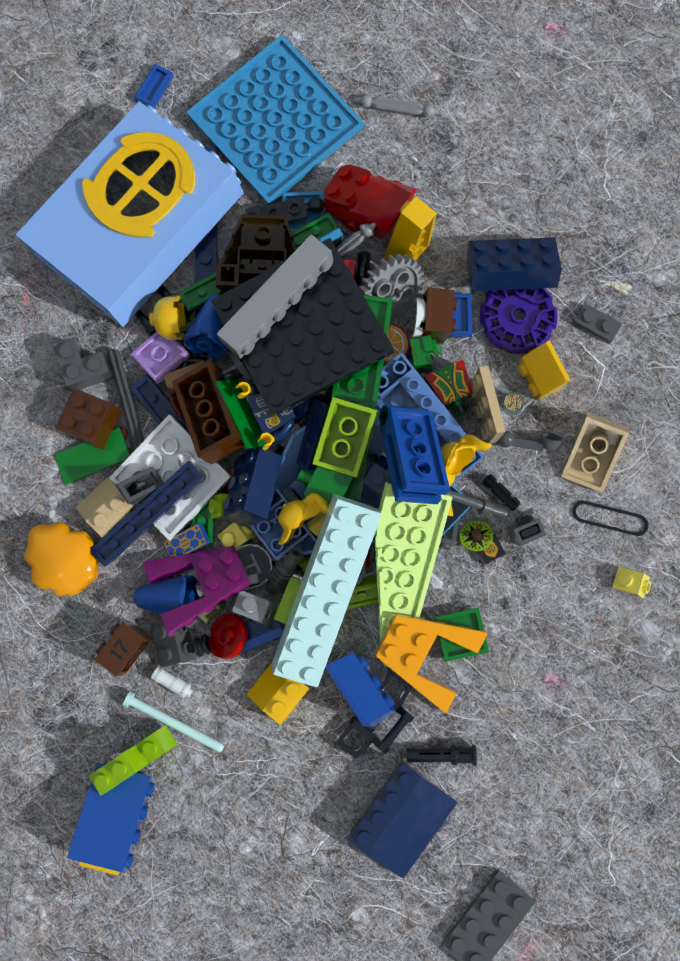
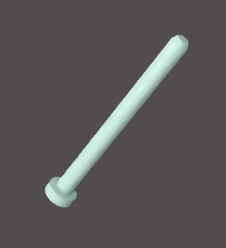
M131 691L126 696L122 706L126 708L132 706L211 749L222 752L224 745L217 740L135 698V693Z

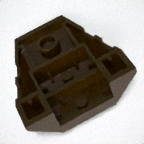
M241 215L233 231L232 239L224 250L223 258L217 265L216 288L225 293L281 264L297 250L286 216Z

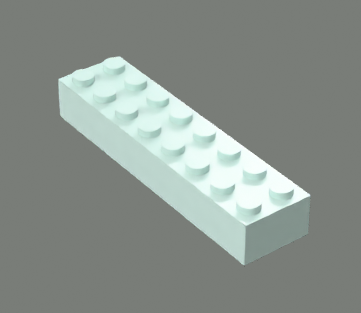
M333 494L271 664L273 675L318 688L382 515L377 508Z

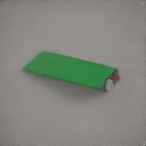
M226 374L223 381H216L215 383L245 448L264 447L267 444L266 441H257L263 433L246 397L242 399L237 397L239 393H244L241 388H235L239 384L237 379L241 378L243 374Z
M123 427L112 430L104 450L83 442L55 454L64 484H70L125 461L130 456L129 450L132 446V441L126 439L128 430Z

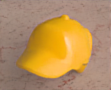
M467 434L462 436L458 442H449L443 445L441 452L449 486L453 484L455 477L461 474L462 469L472 461L476 450H488L492 444L483 442L474 435Z
M311 493L303 500H293L283 504V509L277 518L283 528L278 545L289 542L296 529L302 527L306 520L314 518L320 513H327L329 504L322 496L317 493Z

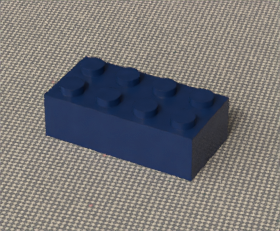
M555 237L468 241L466 261L471 291L558 288L562 267Z

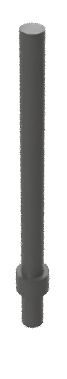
M386 469L384 476L390 479L389 469ZM451 490L447 493L453 497L452 501L478 509L480 513L486 515L493 514L501 518H505L507 515L506 509L494 506L490 501H480Z

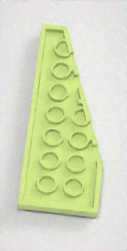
M390 482L385 483L378 509L382 515L374 534L380 642L395 613L420 618L453 498L451 495L441 494L442 500L438 505L397 502L394 499L392 484Z

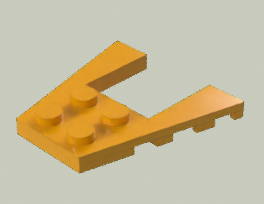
M395 613L375 655L444 713H447L457 693L453 689L418 674L420 667L437 635L478 654L488 633L482 629L476 630L466 626L449 625L444 622H433L423 618Z

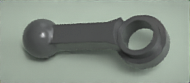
M506 430L497 443L503 448L515 446L542 452L543 448L557 450L561 446L562 437L554 433L543 432L538 439L513 435L512 432Z

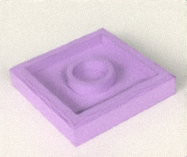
M157 332L130 354L157 384L164 379L165 374L173 372L191 356L177 340L165 339Z

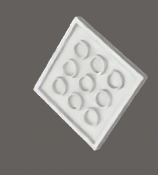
M170 414L109 477L116 485L148 468L154 467L163 482H165L187 461L193 462L205 479L154 524L169 541L179 534L233 477L218 461L209 464L198 458L190 433Z

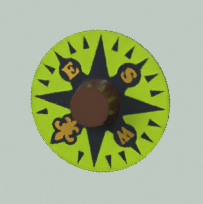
M471 521L464 525L460 531V541L470 551H482L488 548L493 540L491 527L482 521Z

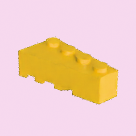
M415 196L411 202L409 200L406 201L400 209L401 214L383 258L385 261H388L389 255L395 258L397 253L401 256L406 254L409 258L412 257L416 261L430 245L437 213Z

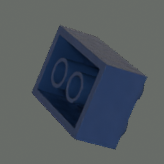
M261 446L236 458L234 462V475L228 485L230 489L229 494L223 503L224 512L222 518L244 527L268 519L283 456L268 449L263 450Z

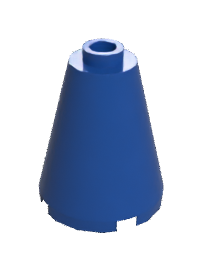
M219 294L210 296L184 335V345L190 351L201 356L203 353L210 354L209 358H221L225 356L227 347L217 336V333L224 325L211 302Z
M186 575L141 585L134 592V603L137 604L138 608L163 614L198 600L197 589H194V583H197V580L194 576Z

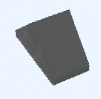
M151 467L117 483L115 486L127 504L139 505L164 482L154 467Z

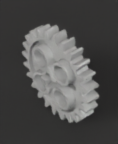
M397 253L395 258L389 255L388 261L382 258L380 266L374 264L375 270L367 271L370 276L362 279L365 285L360 286L359 289L363 295L393 299L391 319L393 320L396 313L401 316V310L408 311V305L413 304V298L419 297L417 291L423 289L420 284L424 282V279L421 277L424 272L421 270L422 267L406 254L401 256Z

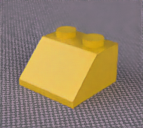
M550 340L524 355L518 362V370L522 377H526L529 383L528 389L533 397L536 396L537 400L561 390L570 381Z
M270 664L247 695L263 712L281 725L309 690L310 686L273 675Z

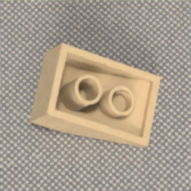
M586 411L561 477L603 493L627 440L629 428Z

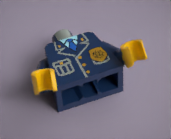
M240 382L235 388H241L244 393H239L237 397L242 399L249 395L247 397L248 402L263 432L257 441L264 440L267 443L262 449L267 450L272 444L286 439L297 420L293 410L305 405L304 401L272 417L256 385Z

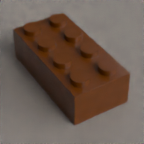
M211 361L205 362L172 381L197 457L209 464H213L244 447V443L215 383L225 379L223 371Z

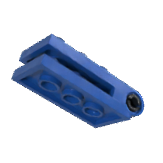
M383 405L379 413V424L395 501L438 505L442 500L441 494L446 495L450 491V486L432 411Z

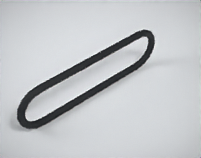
M580 501L573 508L574 517L582 523L634 536L644 535L649 528L647 519L640 514L588 501ZM581 504H587L638 517L645 522V529L640 533H635L584 520L577 516L576 509Z

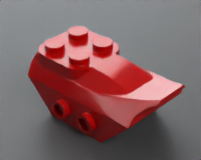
M344 165L338 169L324 191L325 211L327 213L330 212L334 218L346 225L352 232L360 231L361 224L375 222L374 236H370V238L377 237L383 239L397 223L401 214V207L406 201H411L418 189L403 185L396 180L389 181L382 176H373L369 170Z

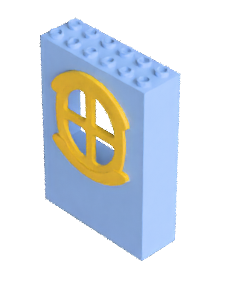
M139 101L18 231L16 236L34 256L119 325L124 327L242 196L241 181L235 174L236 169L230 163L220 161L219 156L215 152L205 150L204 146L197 139H190L182 128H175L167 117H160L152 106H145ZM156 151L160 153V156L141 176H137L122 164L129 156L138 152ZM170 161L174 164L176 178L171 193L168 196H164L150 186L148 182L166 162ZM115 171H118L129 179L133 185L115 205L111 206L106 199V185L109 177ZM139 191L146 192L159 202V206L155 210L141 216L129 217L121 214V211Z

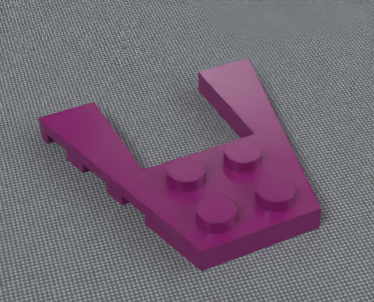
M234 546L143 562L151 584L194 568L205 597L161 614L169 637L175 635L174 631L182 626L187 627L193 623L194 618L206 611L208 613L213 610L214 605L223 599L225 601L250 585Z

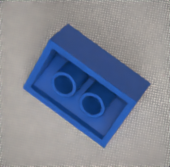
M351 653L325 666L363 727H375L396 712L393 707L395 705L394 700L388 693L384 694L380 688L382 682L375 673L371 674L367 668L370 665L362 654L359 656L357 653Z

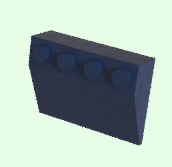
M401 760L349 832L348 841L367 856L404 879L453 810L457 801L405 761Z

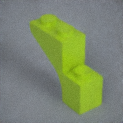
M165 725L89 775V778L100 796H102L178 744Z

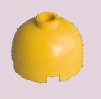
M180 295L167 296L158 300L153 312L149 314L150 325L155 326L156 332L165 339H184L185 333H181V328L186 327L184 304L179 303V300L182 298Z

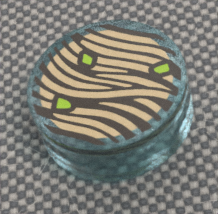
M508 392L501 400V407L508 414H517L524 406V399L517 392Z

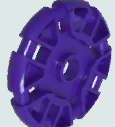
M545 288L513 289L514 295L509 297L506 292L508 290H489L485 295V302L481 303L479 316L480 324L485 329L484 334L497 348L500 346L506 349L508 353L526 354L529 350L535 349L550 340L552 337L551 332L553 329H556L557 308L554 307L552 303L553 298ZM527 290V291H530V292H532V293H534V294H533V296L531 297V296H529V295H527V294H524V293H525V291ZM494 302L500 303L498 308L492 306ZM544 304L546 310L540 311L538 305ZM516 310L522 311L525 316L524 319H515L513 312ZM497 319L498 326L493 327L491 321ZM540 322L545 325L544 329L537 327ZM505 333L513 337L511 342L503 339ZM530 334L532 340L526 342L524 338Z

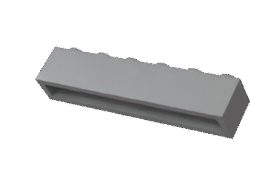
M311 234L219 330L217 336L220 341L240 359L244 355H248L254 349L255 343L269 333L270 327L285 316L286 310L291 305L299 302L302 293L307 288L310 289L314 286L317 277L322 272L330 269L333 264L332 251Z

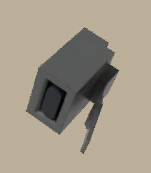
M533 508L523 511L518 518H515V524L506 527L513 544L522 546L546 536L540 518L533 517L532 515L534 513Z

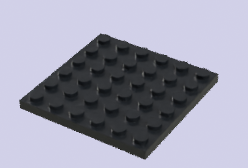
M331 238L321 242L332 251L333 264L330 269L322 272L317 277L314 286L310 289L307 288L302 293L299 302L291 305L286 310L285 316L270 327L269 333L255 343L254 349L248 355H244L241 358L272 417L395 353L393 346ZM284 262L211 300L223 325L239 311Z

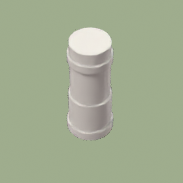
M157 667L151 677L156 683L165 686L183 699L186 695L190 697L193 692L190 689L192 684L175 677L163 668Z

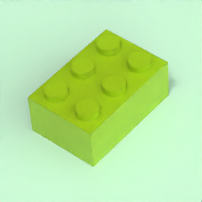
M333 397L312 464L360 478L379 412Z

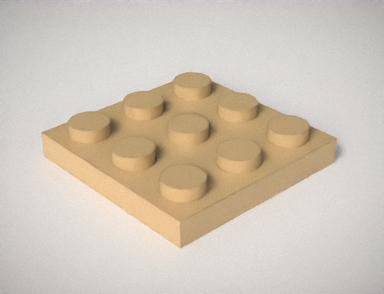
M487 365L479 367L471 381V398H475L477 405L474 407L475 415L482 424V427H480L482 440H486V443L495 444L506 430Z

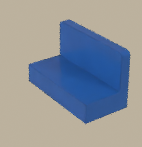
M274 620L270 629L251 621L246 622L248 630L247 640L241 652L245 653L281 638L284 631L281 623Z

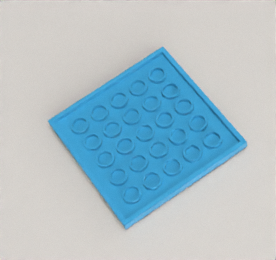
M280 35L186 112L189 119L216 146L218 151L267 205L273 204L283 193H286L365 127V123L283 35Z

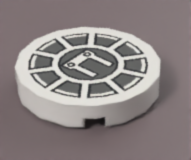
M415 297L412 304L409 324L410 339L420 338L423 334L424 329L421 328V323L424 322L426 315V302L423 298Z

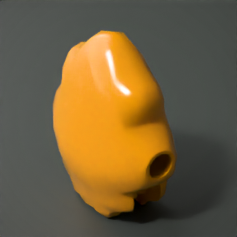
M64 522L33 526L28 533L27 547L24 552L25 561L32 567V582L41 590H52L56 596H75L82 592L98 576L99 560L90 550L94 547L91 537L84 531H71Z

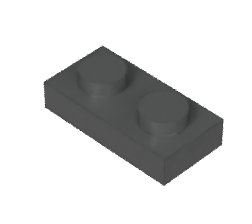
M585 302L572 322L609 344L613 341L622 325L621 322Z

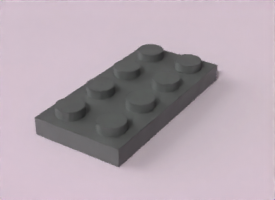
M497 869L442 941L441 947L458 961H491L536 901Z

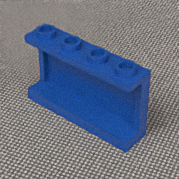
M97 763L95 771L105 764ZM135 773L102 796H100L91 781L67 859L125 873L126 869H130L134 860V854H131L133 845L138 844L141 836V830H138L141 820L145 821L148 812V806H145L148 797H152L155 783H152L153 778L148 775Z

